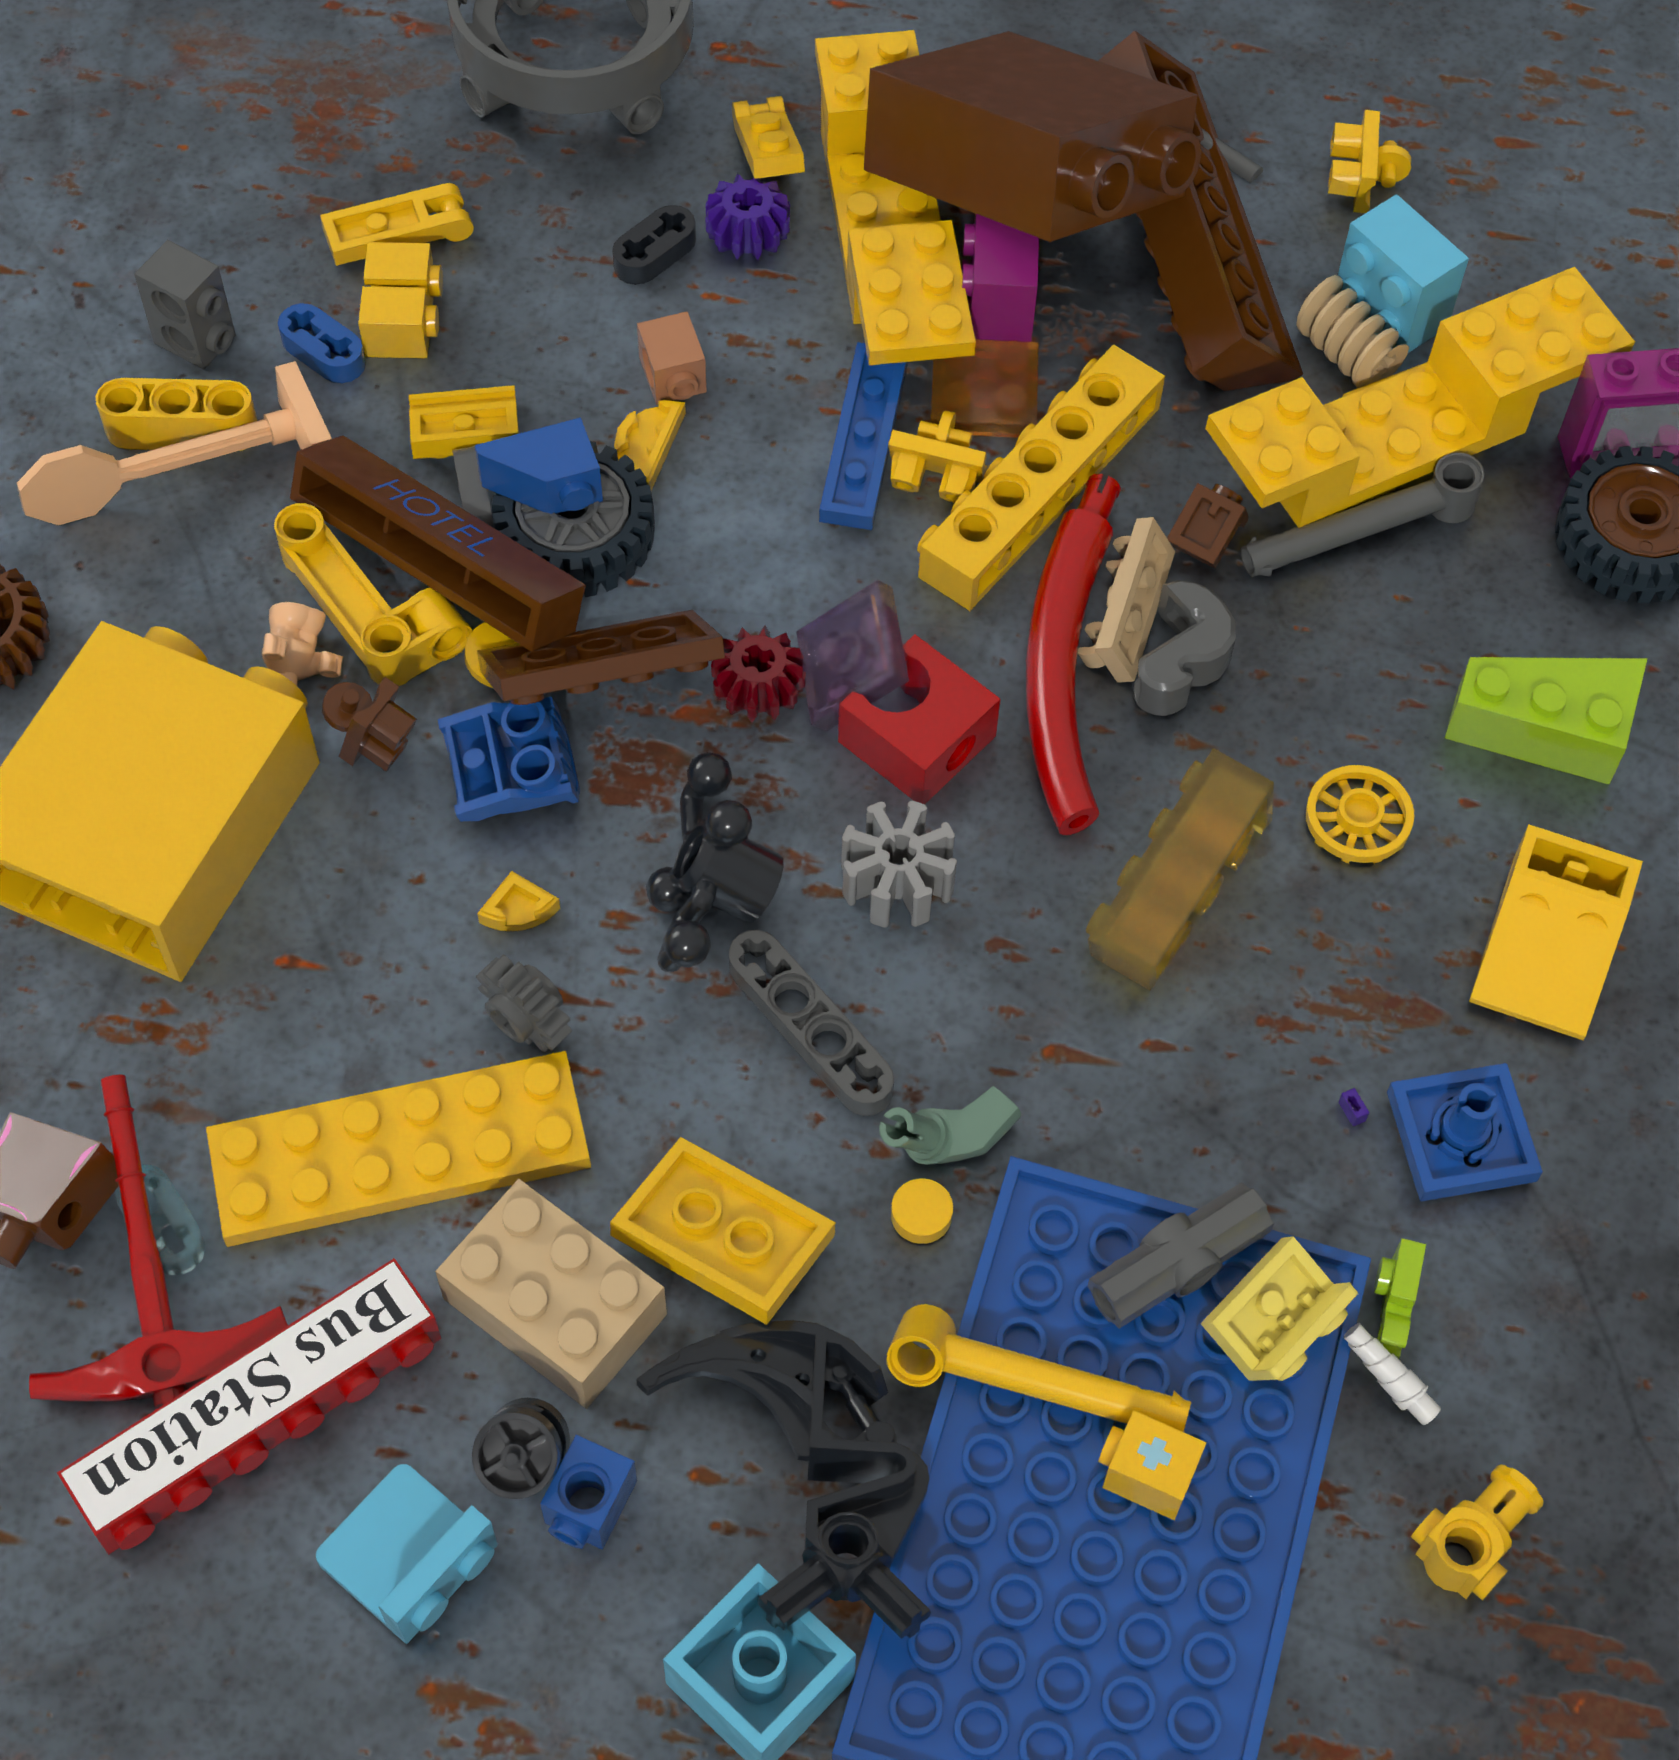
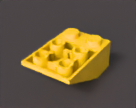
M1528 824L1510 867L1469 1002L1584 1041L1629 912L1643 861Z

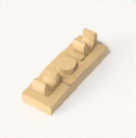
M1154 517L1136 519L1131 536H1121L1114 539L1113 545L1122 559L1111 560L1106 563V568L1114 578L1113 585L1110 586L1107 593L1106 605L1108 608L1103 622H1092L1085 627V632L1095 645L1078 648V655L1087 667L1100 668L1106 665L1117 683L1135 681L1138 672V662L1143 656L1159 605L1162 585L1166 583L1175 550Z

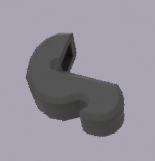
M1181 580L1162 585L1158 605L1160 617L1177 635L1141 657L1138 662L1139 678L1134 683V699L1142 710L1153 715L1166 716L1185 708L1188 703L1191 687L1206 686L1220 679L1230 664L1235 645L1236 620L1224 601L1212 590L1198 583Z

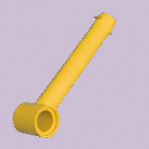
M928 1304L916 1305L905 1312L886 1357L888 1368L893 1376L909 1386H928L934 1383L943 1371L1128 1424L1132 1412L1135 1410L1184 1432L1191 1401L1183 1399L1176 1391L1173 1392V1396L1153 1390L1141 1389L1132 1384L956 1335V1327L952 1318L941 1308ZM913 1341L921 1342L930 1349L921 1348L914 1344Z

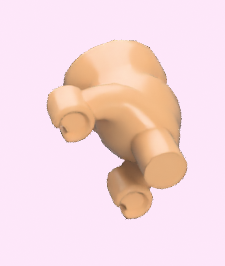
M281 602L272 605L269 609L270 633L265 634L262 648V657L267 668L285 676L296 686L298 681L317 674L330 678L339 677L341 675L343 656L328 651L315 652L317 636L323 628L326 614L318 609L294 602Z

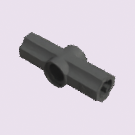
M1241 1182L1189 1216L1182 1212L1170 1216L1148 1232L1139 1244L1140 1247L1114 1261L1110 1266L1089 1278L1088 1288L1093 1295L1095 1305L1108 1322H1112L1120 1329L1174 1293L1177 1297H1183L1196 1291L1216 1275L1224 1261L1243 1251L1257 1240L1264 1238L1265 1235L1272 1231L1274 1223L1268 1213L1267 1205L1254 1188L1250 1189Z

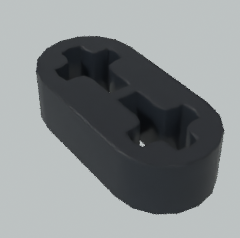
M663 206L620 236L612 249L613 267L616 276L628 284H645L689 253L696 242L694 215L682 206Z

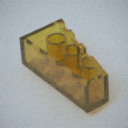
M1215 748L1212 749L1204 763L1196 760L1189 767L1179 787V791L1183 792L1182 797L1173 810L1165 807L1159 813L1148 834V838L1153 841L1142 858L1133 855L1129 859L1117 881V885L1122 887L1110 906L1104 902L1099 905L1086 927V933L1090 935L1088 938L1090 956L1149 991L1154 987L1190 936L1194 923L1187 920L1192 912L1200 916L1203 915L1218 897L1219 890L1224 881V875L1221 874L1224 867L1227 866L1236 871L1248 855L1249 849L1247 847L1252 840L1254 832L1257 831L1263 834L1272 821L1274 782Z

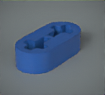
M300 303L291 305L280 314L278 327L283 347L323 378L333 383H347L355 380L363 373L366 362L362 343L359 337L348 328L311 304ZM311 327L313 330V335L307 332V330H309ZM330 351L336 354L337 356L331 359Z

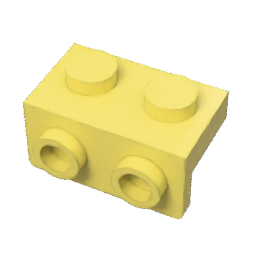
M1294 1236L1283 1237L1200 1324L1249 1381H1283L1295 1374L1307 1360V1355L1304 1352L1318 1337L1330 1334L1344 1322L1348 1315L1345 1308L1357 1296L1358 1292L1350 1282L1333 1284Z

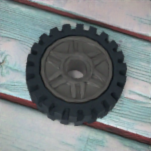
M592 441L590 443L600 467L603 501H596L577 511L568 510L557 514H549L498 493L493 495L492 500L494 528L586 585L584 590L585 597L597 595V584L602 583L608 592L618 587V575L625 581H628L635 575V565L642 567L647 560V550L652 548L655 524L652 493L640 468L635 470L634 461L626 455L618 460L617 449L606 445L599 454L596 442Z

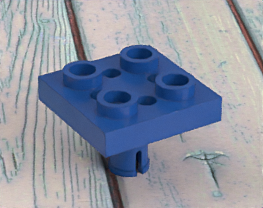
M1507 1063L1390 1083L1387 1095L1420 1202L1533 1183L1539 1180L1543 1171ZM1430 1135V1138L1433 1141H1436L1438 1137H1440L1441 1144H1430L1427 1141L1426 1136ZM1470 1156L1469 1162L1476 1163L1478 1161L1479 1166H1467L1464 1162V1157Z

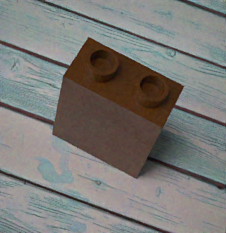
M1007 31L870 68L864 170L1052 242L1185 196L1186 189L1197 174L1201 160L1200 142L1193 134L1198 95Z

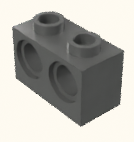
M167 239L135 272V279L154 344L204 370L217 355L223 354L229 348L233 338L236 336L219 266Z

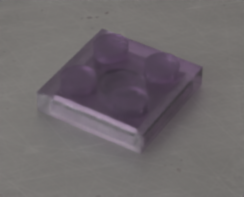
M878 579L796 631L798 646L804 656L803 670L806 672L805 690L811 725L819 729L828 731L839 724V704L851 692L864 695L872 704L909 681L893 588Z

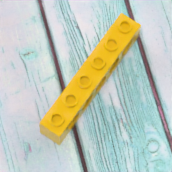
M1114 344L1099 360L1096 358L1091 359L1083 368L1078 382L1068 392L1063 390L1055 396L1047 410V414L1036 425L1031 423L1025 427L1012 451L1005 458L997 457L990 464L985 472L983 481L972 492L967 490L958 497L950 515L941 525H932L923 534L917 547V552L920 553L918 578L971 611L1086 488L1089 476L1099 474L1159 410L1165 375Z

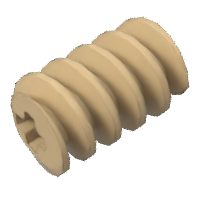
M1333 275L1322 281L1305 299L1297 316L1296 326L1299 332L1304 336L1310 337L1312 344L1317 349L1324 350L1325 356L1330 362L1338 363L1340 372L1352 377L1351 379L1357 388L1393 375L1406 358L1409 346L1403 344L1393 348L1399 338L1398 331L1394 328L1382 331L1385 325L1384 318L1377 314L1369 317L1371 306L1364 301L1355 304L1357 292L1351 288L1341 291L1343 279L1340 276Z

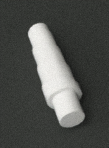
M1357 1323L1345 1333L1344 1339L1348 1342V1346L1361 1358L1365 1367L1377 1378V1382L1392 1397V1401L1401 1410L1408 1409L1422 1425L1428 1424L1438 1415L1441 1407L1426 1393L1428 1385L1426 1386L1411 1369L1408 1370L1394 1354H1391L1377 1338H1373L1360 1323Z

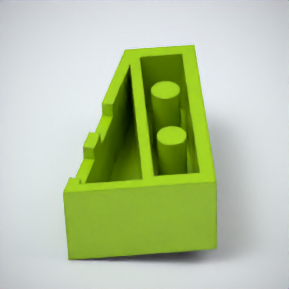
M1470 657L1456 693L1444 738L1609 785L1627 748L1648 658Z

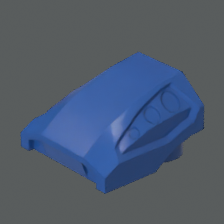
M552 696L526 705L491 702L438 719L439 729L443 733L449 755L457 797V805H454L460 822L480 821L499 814L522 812L562 801L579 802L580 786L570 740L559 708Z

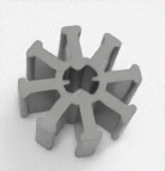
M880 801L867 807L866 833L855 830L853 825H848L844 831L841 868L843 869L842 893L850 906L855 905L856 900L871 894L870 922L884 928L889 926L890 910L894 900L903 899L911 914V925L917 927L930 920L932 895L942 898L941 900L944 903H948L952 897L957 860L953 858L955 833L949 823L943 822L941 828L925 834L927 806L916 801L908 802L907 817L902 829H894L885 812L886 804Z

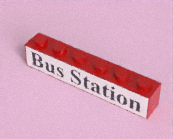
M393 1258L66 1466L57 1474L108 1555L118 1548L122 1550L133 1548L145 1541L154 1532L155 1524L175 1511L186 1512L202 1504L211 1495L212 1487L232 1474L244 1475L256 1469L267 1459L269 1450L289 1437L298 1439L314 1431L321 1425L325 1414L345 1401L354 1403L368 1396L377 1388L380 1378L400 1365L402 1367H410L426 1358L433 1350L434 1343L441 1339L436 1318L396 1259Z

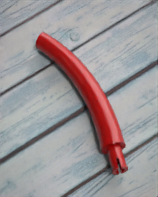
M1100 473L1089 476L1078 508L1067 511L1061 519L1037 588L1027 645L1026 702L1031 744L1045 799L1061 835H1072L1086 829L1100 814L1082 758L1077 727L1075 693L1077 655L1083 619L1095 578L1113 537V528L1107 520L1121 491L1119 483L1114 478L1108 476L1104 489L1100 493L1099 486L1103 479V474Z

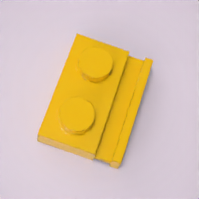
M514 385L409 395L410 442L413 459L446 458L453 456L452 450L474 447L477 444L519 434Z

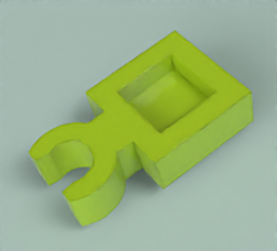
M1401 1238L1392 1259L1381 1258L1374 1284V1293L1384 1296L1377 1339L1398 1359L1400 1358L1402 1348L1405 1349L1407 1344L1411 1312L1416 1302L1426 1244Z

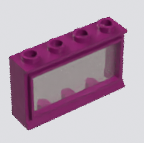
M1679 348L1587 355L1558 433L1569 478H1572L1577 470L1580 471L1583 463L1588 459L1596 460L1598 454L1606 450H1610L1615 456L1618 448L1624 446H1631L1634 456L1637 455L1641 446L1653 447V457L1658 459L1663 450L1675 454L1672 464L1679 465Z

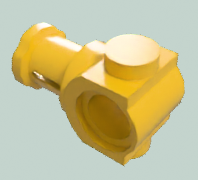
M1503 1464L1496 1466L1491 1472L1490 1478L1492 1482L1474 1502L1463 1500L1446 1515L1435 1508L1411 1535V1538L1420 1545L1415 1555L1424 1562L1426 1573L1433 1583L1444 1590L1458 1592L1465 1599L1473 1592L1483 1601L1508 1572L1498 1561L1512 1546L1509 1533L1527 1513L1535 1514L1543 1506V1498L1536 1486L1518 1470ZM1501 1503L1506 1505L1498 1514L1494 1513ZM1454 1542L1466 1547L1472 1555L1473 1565L1465 1566L1454 1562L1446 1552L1445 1543Z

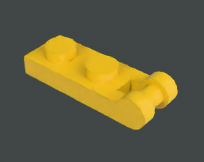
M782 96L767 97L766 103L749 105L747 100L732 102L735 132L754 179L805 172L804 154L786 115Z
M452 183L440 184L320 215L323 231L336 266L365 259L368 242L428 243L443 238L458 242L467 239L474 230L469 213L462 209L464 200L458 186Z

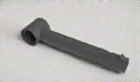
M1458 452L1447 454L1438 461L1433 479L1326 516L1303 527L1292 528L1281 534L1256 541L1254 536L1247 545L1241 547L1243 565L1251 577L1257 575L1271 576L1272 570L1283 567L1290 562L1300 561L1429 514L1446 523L1463 522L1474 513L1484 479L1483 466L1475 457L1469 454Z

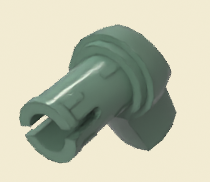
M992 1086L962 1110L927 1108L912 1113L904 1108H892L884 1116L897 1121L896 1124L891 1125L881 1121L879 1130L882 1140L887 1145L895 1148H904L909 1157L917 1163L926 1165L942 1164L986 1154L1021 1118V1111L1005 1094Z

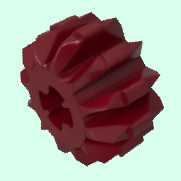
M764 625L759 635L751 636L742 627L738 634V641L723 638L725 658L711 662V675L714 677L713 692L717 696V700H726V708L729 710L730 715L745 709L747 710V717L753 723L758 713L766 712L775 721L780 714V707L794 710L795 704L798 702V693L803 692V688L806 685V672L803 670L804 656L800 648L791 647V641L787 633L771 638L770 632L766 625Z

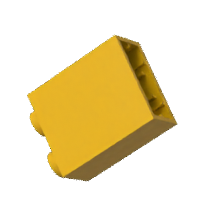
M101 621L0 766V905L182 982L320 764L306 713L308 702L304 693L291 680L265 667H251L244 677H240L210 665L205 654L196 644L169 628L151 627L143 638Z

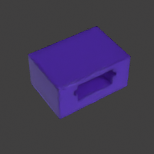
M1352 1088L1341 1093L1338 1103L1351 1125L1354 1127L1366 1122L1370 1112L1356 1089Z

